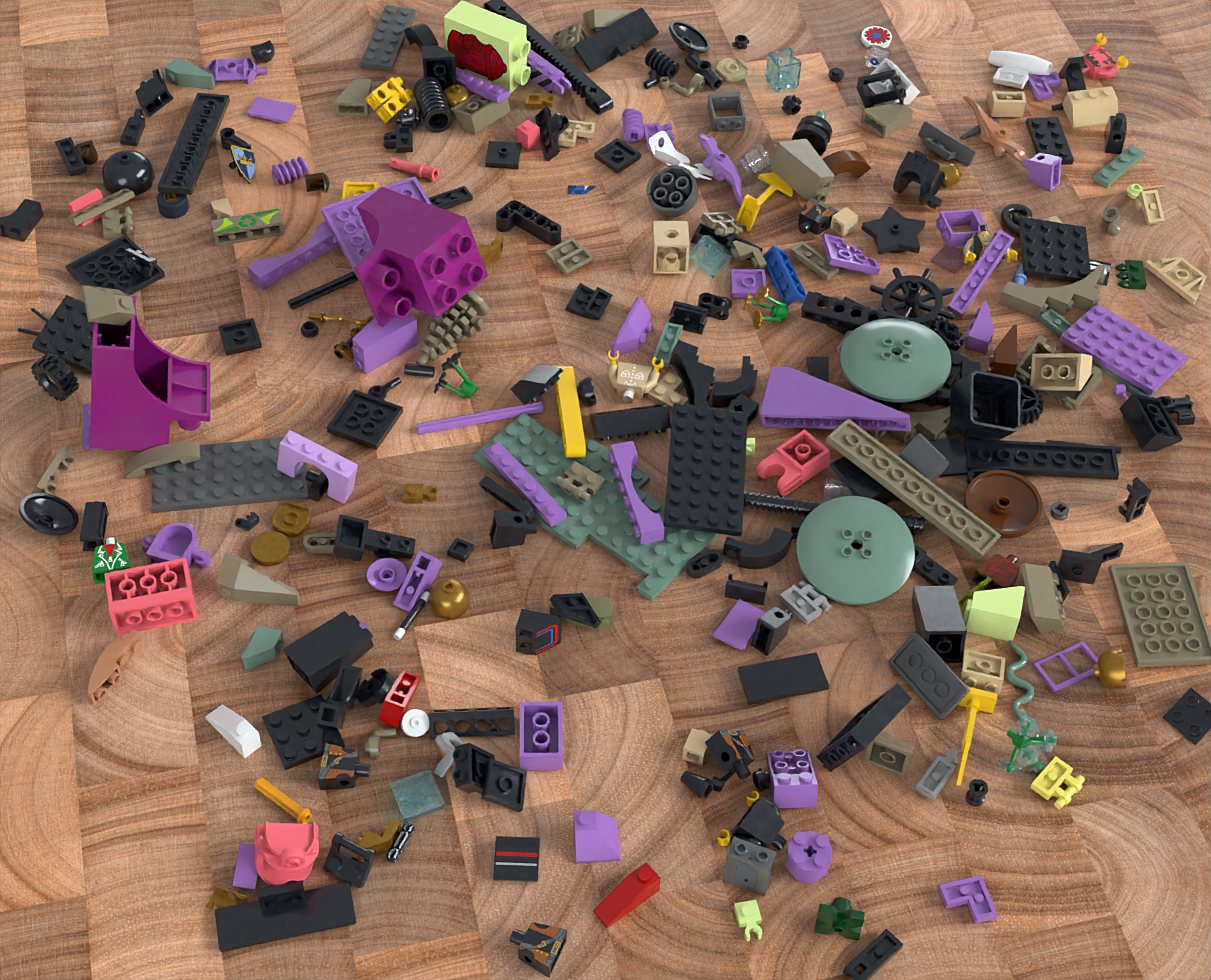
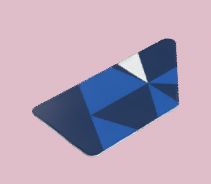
M569 185L568 194L585 195L596 186Z

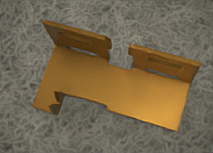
M212 884L214 893L206 907L213 909L214 905L228 907L248 902V898L245 895L232 891L233 900L228 898V889Z

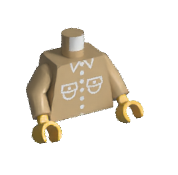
M609 351L608 359L611 363L608 368V379L612 387L617 389V395L622 397L623 402L632 403L633 399H643L645 394H648L656 387L660 374L658 371L664 366L663 359H661L659 365L655 364L656 357L652 359L653 370L652 367L618 362L617 365L616 361L619 358V352L617 351V356L612 358Z

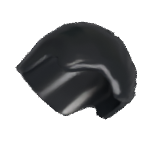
M270 40L250 47L253 58L259 63H267L275 55L274 45Z

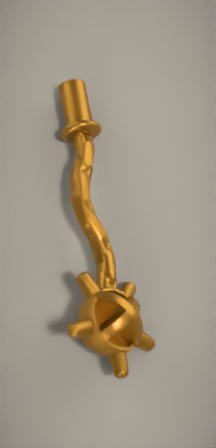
M325 312L309 313V319L320 320L321 322H324V320L345 321L360 326H366L375 318V316L371 315L367 319L355 320L344 316L325 315Z

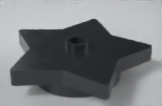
M888 207L880 219L862 223L861 229L874 238L879 254L887 252L903 253L906 251L919 253L920 244L917 236L925 227V221L905 218L892 207Z

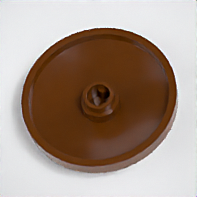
M992 470L978 475L968 485L964 497V507L1001 535L1000 538H1016L1029 533L1037 525L1043 507L1038 490L1029 480L1019 474L1005 470Z

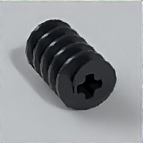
M656 48L651 49L645 57V64L652 70H657L662 77L666 76L671 79L679 71L680 65L675 63L665 53H662V51H657Z

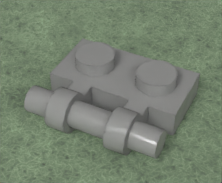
M802 580L798 584L801 589L793 585L780 594L779 600L807 625L821 615V607L828 611L831 605L827 602L825 596L819 595L811 584H807Z

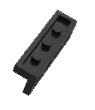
M514 706L429 711L430 738H437L438 735L443 734L434 733V721H443L449 726L443 733L452 729L454 731L452 733L458 737L515 735ZM502 718H510V730H501L495 724ZM480 719H485L491 724L486 731H480L474 725ZM458 720H464L470 725L465 732H459L453 727Z

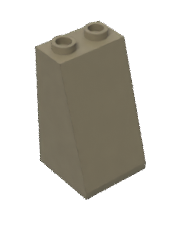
M807 139L778 142L769 168L807 201L810 197H813L821 202H825L835 176Z

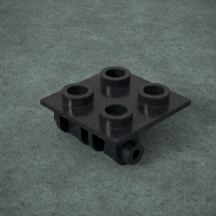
M1190 687L1163 718L1196 745L1211 729V703Z

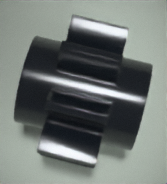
M789 95L783 99L782 103L784 106L781 108L788 115H795L800 111L802 101L795 95Z

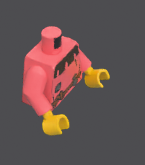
M1099 33L1096 36L1097 42L1093 43L1083 55L1085 62L1081 67L1082 74L1086 73L1092 80L1110 79L1115 77L1116 73L1120 70L1119 68H1126L1128 66V60L1124 55L1118 58L1117 63L1103 47H1099L1107 42L1106 36L1102 39V33Z

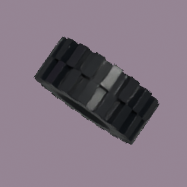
M47 353L31 367L35 380L39 382L38 385L42 386L43 390L48 392L49 396H54L56 400L64 401L79 388L78 379L74 377L75 373L57 355L54 356L52 353Z

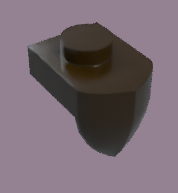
M92 140L76 144L84 164L93 165L98 160V154Z
M325 173L305 175L307 192L324 190L326 193L328 191L330 181Z

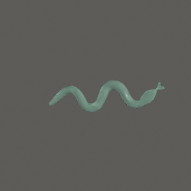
M1009 640L1008 643L1021 659L1006 668L1005 675L1008 681L1026 690L1025 695L1014 700L1012 710L1018 721L1027 724L1030 722L1029 716L1024 711L1019 710V706L1033 699L1035 695L1034 688L1029 682L1016 677L1014 671L1025 666L1028 659L1023 649ZM1031 724L1029 729L1032 730V727H1036V725Z

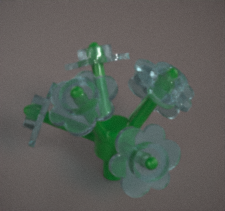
M1023 715L1020 720H1017V732L1013 729L1007 732V736L1012 739V743L1015 745L1010 761L998 760L1003 765V769L1013 773L1018 770L1022 771L1023 768L1014 763L1016 759L1023 766L1035 764L1034 767L1028 770L1029 773L1032 770L1036 773L1043 771V768L1046 766L1044 762L1048 758L1046 757L1041 762H1038V756L1040 753L1046 754L1051 752L1057 741L1051 727L1042 732L1039 726H1037V720L1031 719L1027 715Z

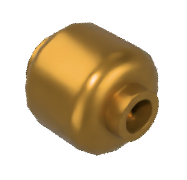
M949 163L940 168L945 173V179L942 183L945 188L953 186L960 181L962 174L957 165Z

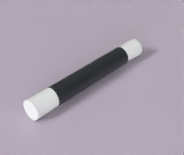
M425 591L394 633L393 637L396 640L402 638L430 598L429 592Z

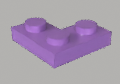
M1055 71L1050 72L1049 75H1029L1027 84L1037 100L1052 98L1053 92L1050 88L1061 86L1062 81Z
M981 875L939 885L938 890L946 909L967 904L975 924L997 918V911Z

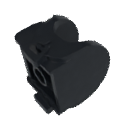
M917 150L914 153L908 151L897 171L893 185L894 192L902 193L908 184L914 181L921 184L919 202L927 204V206L933 209L940 207L943 200L935 195L945 179V173L940 170L938 163L928 159L929 156Z

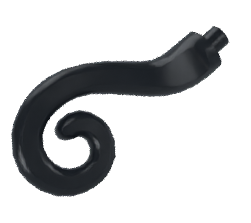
M1021 204L1007 205L1001 212V221L1009 231L1020 237L1019 225L1015 223L1019 224L1021 216L1014 212H1020L1025 215L1023 217L1032 218V211L1027 206ZM1011 213H1014L1012 216L1013 221L1010 218Z

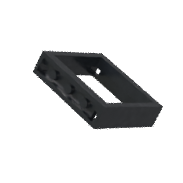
M896 683L863 707L816 757L824 764V768L830 772L864 750L912 698Z

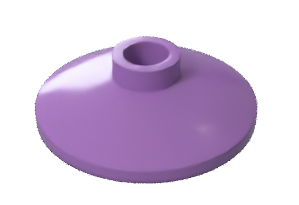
M393 558L379 559L372 563L367 571L369 584L379 591L398 589L403 585L407 576L404 564Z

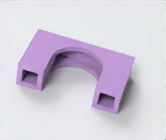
M289 430L280 442L277 470L294 478L302 467L303 462L318 467L327 476L329 481L327 495L344 504L354 490L358 464Z

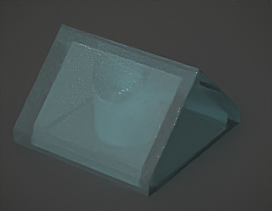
M703 235L689 253V258L712 278L735 260L727 249L709 235Z

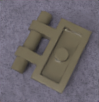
M125 207L124 212L121 214L119 209L101 213L105 240L120 238L123 232H126L128 235L133 234L135 225L132 221L133 212L130 207Z
M726 211L702 214L701 219L706 223V226L711 229L716 228V235L727 236L730 234L732 236V234L738 235L743 231L742 227L736 225L737 221Z
M574 461L563 472L565 479L558 476L555 483L560 485L561 489L569 490L578 499L582 498L588 501L591 496L589 493L595 495L605 485L606 479Z

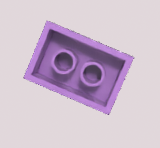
M520 702L521 770H563L562 702Z

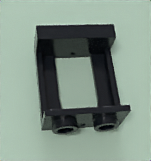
M895 69L858 78L856 88L865 109L874 107L875 104L899 99L901 105L904 104L906 90L902 88L901 78L897 75ZM891 79L895 90L872 95L868 84Z

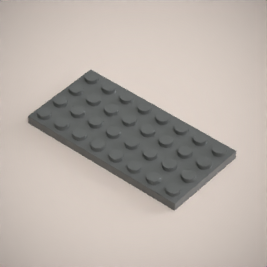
M284 437L200 445L201 460L182 464L180 460L152 467V512L160 513L309 498L308 481L306 480L307 464L303 462L302 467L294 478L277 470L279 446Z

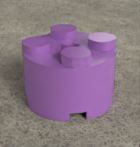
M812 831L797 832L788 845L785 862L788 872L790 871L794 879L801 883L813 884L828 874L832 859V847L828 837Z

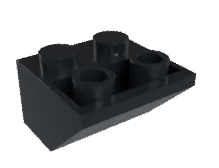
M537 364L510 390L524 405L530 401L534 403L560 379L558 375L563 370L558 367Z

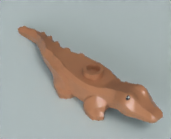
M963 96V99L975 112L977 122L981 128L980 137L982 142L990 143L993 146L995 156L1001 157L1006 152L1011 158L1023 164L1027 158L1024 147L1015 143L1009 133L998 122L988 117L979 104L968 96Z

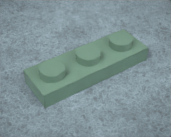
M665 323L653 358H657L656 365H659L661 359H663V367L670 368L671 364H669L677 341L680 340L683 331L682 325Z

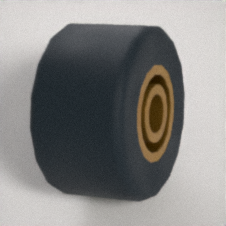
M158 193L156 198L158 209L163 217L175 219L184 216L188 212L189 202L187 195Z

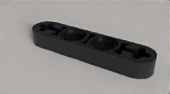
M485 476L479 482V485L485 492L514 512H523L527 521H530L536 515L535 510L529 504L488 476Z

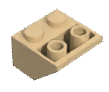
M992 91L987 94L991 117H1023L1026 106L1024 92Z

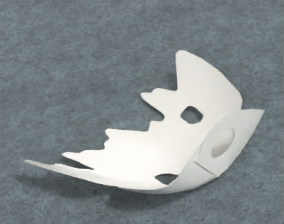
M660 131L649 139L651 152L659 161L669 166H683L696 178L701 177L712 180L701 175L713 176L714 171L712 168L708 169L701 163L695 164L698 169L683 164L690 163L689 158L675 150L665 131ZM661 137H663L664 145L660 148L658 145V141Z

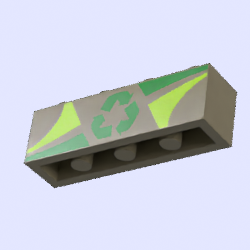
M279 208L211 220L216 247L284 235L283 221Z

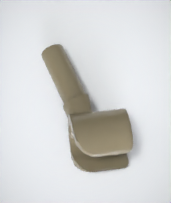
M666 76L660 78L663 89H668L675 84L683 86V82L669 81V78Z

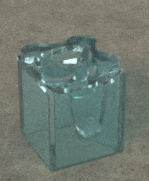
M791 48L768 53L765 76L767 82L771 83L773 91L776 93H780L784 89H796L799 86L802 63L799 58L793 56L794 51Z

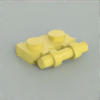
M1055 756L1033 781L1030 788L1047 800L1054 795L1057 798L1054 806L1061 809L1071 801V796L1074 793L1079 792L1085 779L1081 775H1078L1076 778L1072 777L1073 768ZM1063 783L1068 786L1065 791L1060 788Z

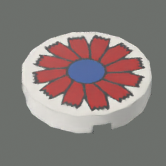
M879 26L867 27L862 31L861 35L862 43L866 47L871 46L876 50L887 48L892 40L891 32Z

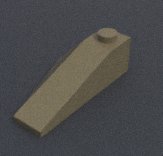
M594 8L583 13V17L589 30H595L597 33L636 10ZM644 10L647 15L651 14V10Z

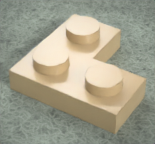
M569 120V127L560 134L558 145L575 147L577 137L593 138L596 123Z
M670 372L648 393V399L657 404L669 406L670 411H672L674 403L688 404V398L677 393L683 386L681 378Z

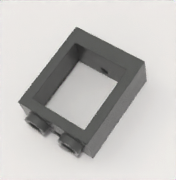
M740 92L708 94L707 109L713 131L745 130L746 115ZM736 109L737 116L716 117L714 110Z

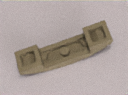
M176 442L144 450L125 462L126 478L130 479L145 475V469L180 460L182 464L201 460L200 445L195 442Z

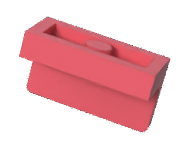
M97 188L68 203L71 214L103 199L101 191ZM99 214L81 223L80 225L85 226L93 222L94 220L102 217V214Z

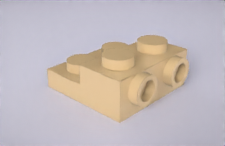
M965 649L960 679L968 687L1000 694L1004 680L1006 658Z

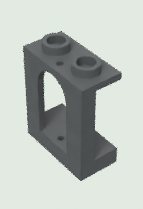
M734 837L726 856L723 882L765 896L772 878L771 868L777 852Z

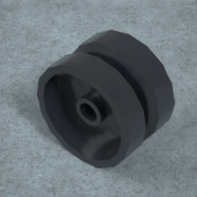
M809 115L801 119L792 136V140L807 139L818 155L821 156L827 149L833 131L827 120L819 116Z

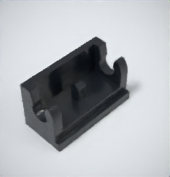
M674 301L669 314V323L682 325L683 330L702 335L708 319V309Z
M1138 477L1133 479L1132 486L1127 484L1126 487L1130 492L1127 500L1124 502L1128 509L1125 510L1122 506L1118 508L1128 523L1143 515L1151 494V490Z
M729 573L725 597L764 605L768 581H764L762 586L733 580V574Z

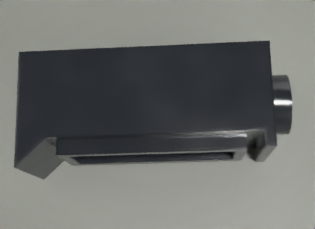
M95 501L85 503L80 542H84L83 551H95L97 546L104 545L109 515L106 502Z

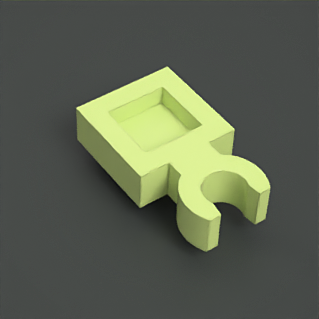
M751 900L734 903L739 928L746 927L745 940L750 941L751 932H755L758 939H761L762 929L758 924H761L762 919L757 901Z

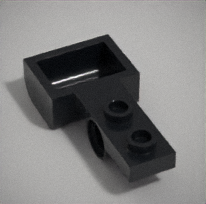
M339 515L333 553L337 557L361 561L364 549L373 550L374 555L382 559L389 558L391 555L412 559L416 539L368 529V520Z

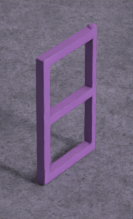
M1084 641L1032 664L1053 692L1095 674V670L1092 668L1079 675L1064 656V654L1082 647L1091 660L1098 664V658ZM1058 657L1073 675V678L1055 685L1040 665Z

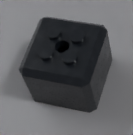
M974 370L955 381L951 385L950 392L951 432L958 436L985 440H1000L1020 429L1021 383L1014 377ZM973 408L977 411V416L973 415Z

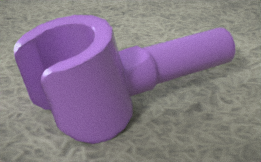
M1115 384L1113 394L1121 395L1123 400L1126 401L1128 399L1126 386L1124 384Z

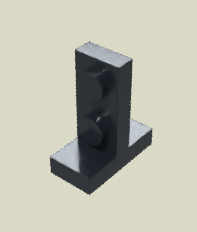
M1083 56L1068 58L1058 74L1060 79H1066L1069 92L1087 90L1081 67L1085 62Z

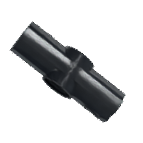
M693 52L688 54L685 58V64L696 74L699 73L704 76L705 83L712 89H719L723 84V79L711 69V63L700 59Z

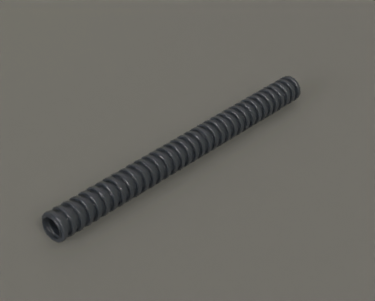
M750 491L744 492V507L750 506L751 509L756 507L758 510L762 508V510L768 509V511L774 510V512L780 511V513L784 511L786 514L791 512L792 515L797 513L798 516L804 514V517H807L810 512L821 504V501L815 503L814 500L809 502L808 499L803 501V499L797 500V498L791 499V497L785 498V496L781 498L779 495L775 497L773 494L768 496L767 493L761 495V492L758 494L754 491L752 493ZM897 513L910 531H913V533L917 531L919 534H922L925 522L924 517L918 518V516L912 517V515L908 517L906 514L902 516L900 513Z

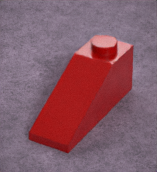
M402 669L384 700L379 721L398 728L422 676Z
M647 862L630 873L593 910L594 914L606 928L610 927L660 890L661 878Z

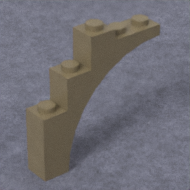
M1099 264L1086 278L1062 287L1035 288L1008 281L1002 291L999 304L1035 319H1038L1039 315L1051 308L1062 316H1065L1067 310L1071 311L1072 307L1088 312L1100 302L1101 298L1098 297L1100 292L1099 283L1102 284L1106 277V274H1104L1106 266Z
M950 406L930 412H903L910 415L911 431L864 430L875 439L885 435L888 431L903 444L909 439L912 440L919 433L927 440L946 439L947 430L950 429Z

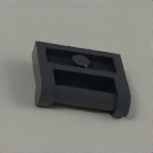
M337 832L332 839V845L322 869L358 888H362L365 885L377 852L371 848L366 849L346 839L344 834ZM341 846L363 857L364 862L341 851Z

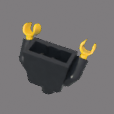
M753 791L751 792V798L746 797V804L749 809L731 831L733 834L730 835L726 829L721 830V836L726 838L718 837V843L721 846H727L732 843L735 837L764 848L771 844L780 851L787 843V840L779 834L785 823L782 820L778 806L763 796L759 798V793Z

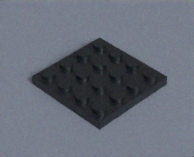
M1020 217L1019 231L1023 274L1070 282H1078L1091 274L1086 227Z
M127 235L66 265L67 271L82 286L117 289L129 296L165 277L164 271L158 265L152 270V276L150 277L137 271L131 273L127 270V266L124 265L127 257L125 250L130 248L134 251H142Z
M66 295L33 342L32 349L43 354L52 353L54 356L57 355L66 364L92 375L94 322H88L85 303Z

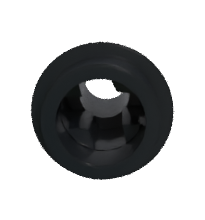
M685 771L681 776V782L697 797L707 798L711 794L714 785L709 778L689 771Z

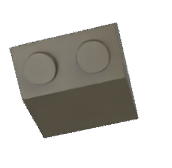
M880 732L868 745L865 761L905 776L916 745L911 744L907 740H900L890 736L888 733Z

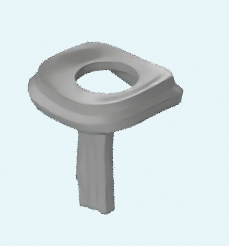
M452 732L440 734L436 738V744L446 753L434 771L441 778H444L454 762L453 752L455 747L450 741H453L456 746L465 744Z

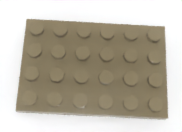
M1188 562L1110 565L1108 570L1136 667L1211 664V634Z

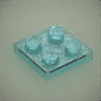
M430 769L389 783L390 790L404 823L445 808V802Z

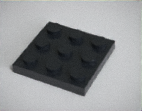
M353 390L328 424L327 432L377 450L403 413V407Z
M322 694L262 716L284 770L323 756L325 743L345 747L338 728L316 723L320 704L325 701Z

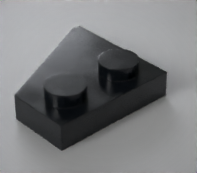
M583 593L554 594L549 599L559 616L593 628H598L601 624V621Z

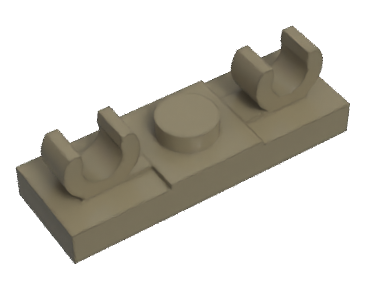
M64 444L62 445L31 494L40 492L53 494L47 488L54 491L57 485L49 482L50 478L53 480L60 472L58 469L59 465L62 469L68 470L70 465L65 460L72 463L75 459L73 455L65 454L69 447Z

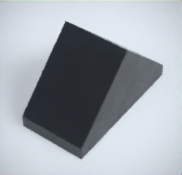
M807 356L808 374L828 382L829 357Z

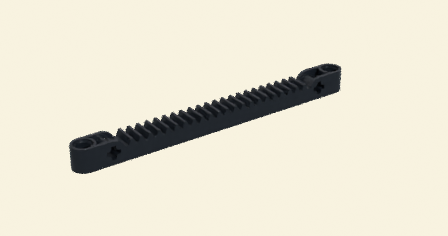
M489 0L484 3L485 10L526 25L527 41L531 44L530 49L562 71L564 77L572 84L573 91H576L580 98H586L585 104L595 114L601 115L613 109L614 105L611 97L503 0Z

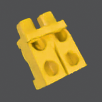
M400 77L390 78L365 98L374 111L382 105L376 113L384 123H387L400 109L412 100V91L410 89L404 91L401 87L403 81Z

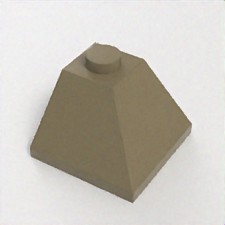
M86 285L81 287L88 322L125 326L136 314L132 297L120 290Z

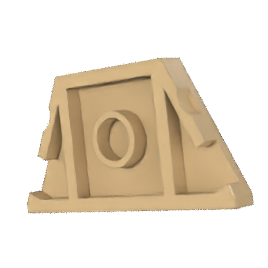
M1165 258L1155 263L1147 260L1144 267L1193 305L1196 303L1207 276L1184 258Z

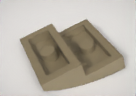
M574 237L545 252V256L566 275L594 260V257L585 246L581 247Z

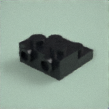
M471 743L455 746L453 752L455 788L468 794L472 792L482 794L486 761L489 758L495 760V755Z

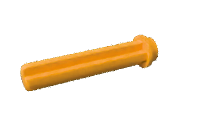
M264 778L256 780L255 789L294 817L298 824H307L310 821L312 814L308 808L304 809Z

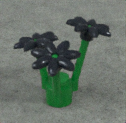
M461 352L454 353L451 358L448 357L446 362L441 365L443 371L447 368L455 369L464 381L459 386L461 390L447 384L448 382L444 380L447 374L443 372L438 379V383L435 385V394L439 391L440 387L444 389L446 387L459 394L462 398L465 395L470 398L478 390L479 387L470 380L458 365L459 361L457 359L461 357Z

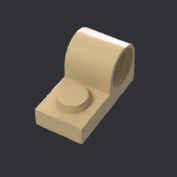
M1141 191L1136 197L1135 204L1139 212L1143 211L1146 224L1163 223L1165 219L1158 191Z

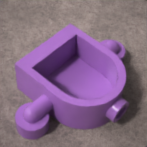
M171 523L163 527L156 538L149 535L141 540V546L143 551L146 552L149 565L187 558L189 568L194 561L196 566L201 569L211 565L210 554L205 551H199L196 531L190 523Z

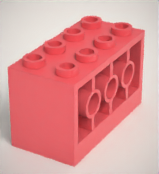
M187 558L104 574L109 612L117 636L128 634L133 628L138 631H144L199 620Z

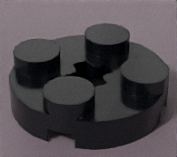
M384 668L373 671L370 674L373 677L369 681L365 679L358 688L356 698L365 708L371 707L376 703L382 704L387 697L386 693L395 682V678Z

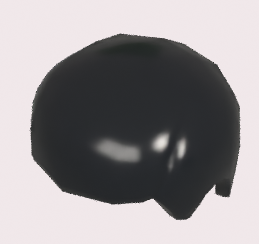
M589 376L581 380L576 388L578 399L584 405L591 407L596 405L597 400L594 394V386L591 383L592 377Z

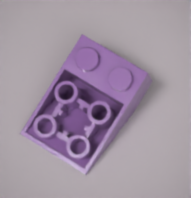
M775 750L773 752H766L772 802L776 803L778 808L817 807L818 783L809 751Z

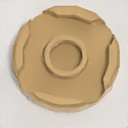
M726 58L718 62L716 72L725 81L737 82L746 77L748 68L746 63L740 59L732 60V58Z

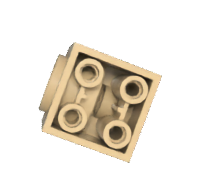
M653 221V273L688 274L690 248L688 221Z

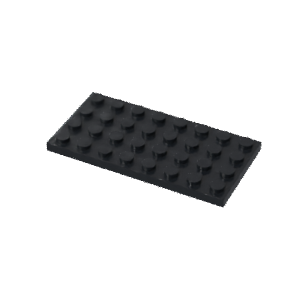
M679 403L673 404L664 527L741 537L748 413Z

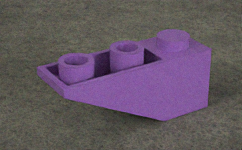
M984 301L982 307H978L975 314L977 318L972 319L971 331L967 330L964 340L967 341L965 348L986 355L992 341L994 328L988 304Z

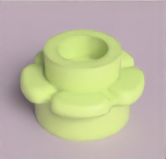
M1139 184L1129 185L1127 195L1132 199H1136L1139 193L1143 191V188Z

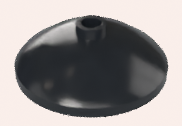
M674 20L669 24L670 35L681 50L695 54H704L710 49L707 38L695 27L678 20Z
M30 494L24 497L19 505V514L23 521L33 530L45 535L61 536L69 534L75 530L79 521L78 514L72 505L51 494Z

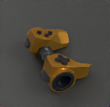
M360 326L350 331L351 338L347 342L342 341L334 346V354L339 359L345 358L349 362L355 360L350 349L353 346L352 339L364 327Z

